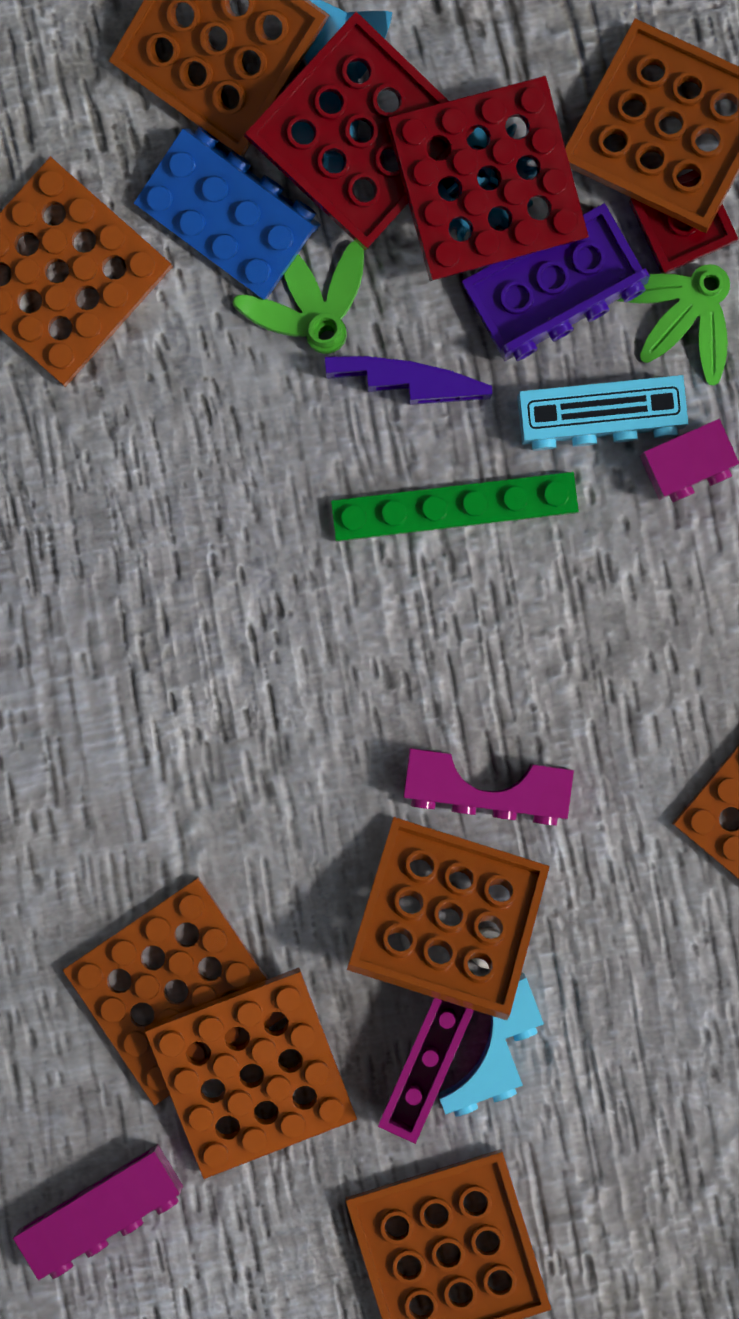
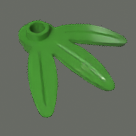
M352 241L347 246L332 276L325 302L311 270L299 254L296 256L285 272L284 278L295 303L302 313L280 303L250 295L235 296L232 302L233 306L246 318L267 330L288 336L306 337L310 347L318 353L330 354L336 352L344 345L347 338V330L342 318L350 309L360 287L364 267V249L355 241ZM325 331H332L334 333V336L330 339H320L321 334Z
M708 264L697 268L691 278L677 274H649L648 284L644 285L645 292L626 303L652 304L679 299V302L671 307L654 326L642 348L640 359L648 363L666 353L686 334L696 318L699 317L698 346L702 370L709 385H717L725 367L728 346L726 323L720 306V302L726 298L730 290V280L727 273L719 266ZM713 278L717 283V289H706L704 279Z

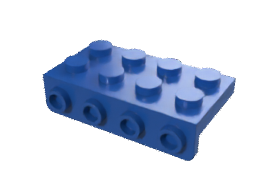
M198 127L196 131L193 129H182L134 201V204L265 300L272 293L311 234L320 227L321 224L314 219L317 213L302 201L296 199L292 203L281 195L284 188L266 175H263L260 179L248 169L251 164L239 154L231 151L227 155L216 146L219 140L201 127Z

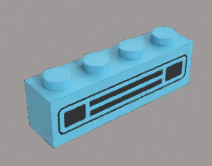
M683 375L519 391L517 396L522 445L532 444L533 451L557 448L556 441L572 440L575 447L597 444V437L613 436V442H629L638 440L637 433L653 432L654 438L678 436V429H683L688 425Z

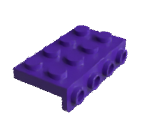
M605 203L583 214L588 238L492 264L462 281L466 294L504 361L513 357L516 361L525 359L538 350L536 344L549 337L553 342L571 333L574 330L572 325L584 318H587L588 322L594 321L610 310L608 305L621 298L624 302H628L645 292L644 285L648 284L650 275L646 268L642 269Z

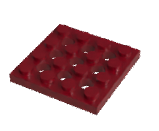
M355 12L248 129L244 137L356 243L366 250L408 204L400 170L395 172L387 171L380 163L382 151L386 149L394 150L386 119L445 103L449 100L361 15ZM358 61L367 67L369 76L366 82L355 83L349 79L347 75L349 63ZM389 90L395 93L399 101L396 111L385 112L378 106L377 96L379 92ZM324 92L337 94L341 100L340 111L335 114L324 112L319 105L320 95ZM360 120L370 126L371 138L368 142L359 143L351 137L349 130L352 122ZM305 122L312 127L314 132L312 142L309 144H299L293 139L291 129L295 123ZM472 127L467 131L466 139L477 127ZM432 138L427 143V152L435 160H444L448 155V146L444 140ZM336 151L343 157L344 167L341 172L330 173L323 167L322 157L325 152ZM364 179L372 184L374 196L371 201L361 202L355 198L352 191L355 181Z
M546 76L386 119L430 281L589 237ZM518 117L526 124L524 138L514 139L508 135L505 128L508 118ZM478 127L486 133L487 145L484 149L476 150L469 146L466 134L470 128ZM440 138L446 142L448 155L444 160H435L429 156L427 143L430 139ZM528 157L536 163L537 174L534 179L526 180L519 176L516 165L520 158ZM481 168H491L496 172L498 185L494 190H485L478 184L477 174ZM450 178L458 184L459 195L456 200L447 201L439 195L438 184L441 179ZM533 197L543 199L548 206L547 216L543 220L533 219L528 213L527 204ZM493 208H501L509 216L508 227L503 231L493 229L488 222L489 212ZM460 218L468 223L470 235L466 241H456L451 237L449 224L453 219Z

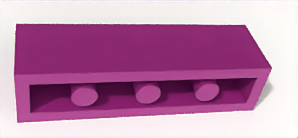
M433 998L378 1124L379 1128L416 1144L474 1010Z
M157 1144L21 1227L14 1235L13 1240L38 1281L49 1274L52 1279H55L74 1266L71 1261L85 1253L89 1258L109 1245L106 1240L107 1238L119 1231L122 1236H125L139 1228L144 1223L142 1220L143 1216L153 1210L159 1215L172 1208L179 1202L176 1196L181 1193L183 1184Z

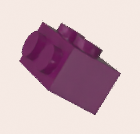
M720 418L651 448L640 455L658 499L662 500L670 496L672 503L694 494L695 491L692 486L707 480L709 486H713L732 477L730 469L739 464Z

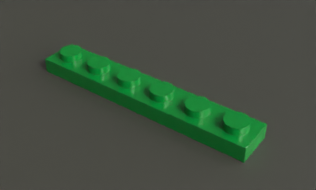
M574 472L331 501L336 542L569 515L579 512Z

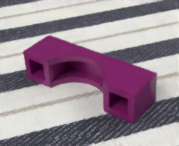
M410 748L403 797L412 799L411 807L435 810L436 802L452 804L451 812L476 815V808L493 809L492 817L516 820L517 813L533 815V823L557 826L558 818L568 819L574 770L530 764L521 779L512 786L498 791H485L469 785L461 778L450 753Z

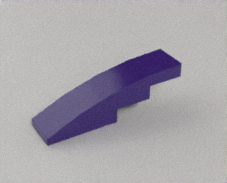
M369 356L325 357L327 379L367 376L368 392L409 389L410 405L491 399L492 396L491 385L454 371L417 362Z

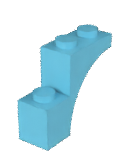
M524 973L520 976L508 1020L491 1016L488 1040L477 1063L460 1081L439 1092V1099L445 1115L454 1112L456 1117L466 1115L478 1109V1102L491 1097L494 1102L508 1099L517 1094L515 1088L523 1086L506 1038L513 1036L515 1041L529 1038L538 1033L536 1027L544 1024Z

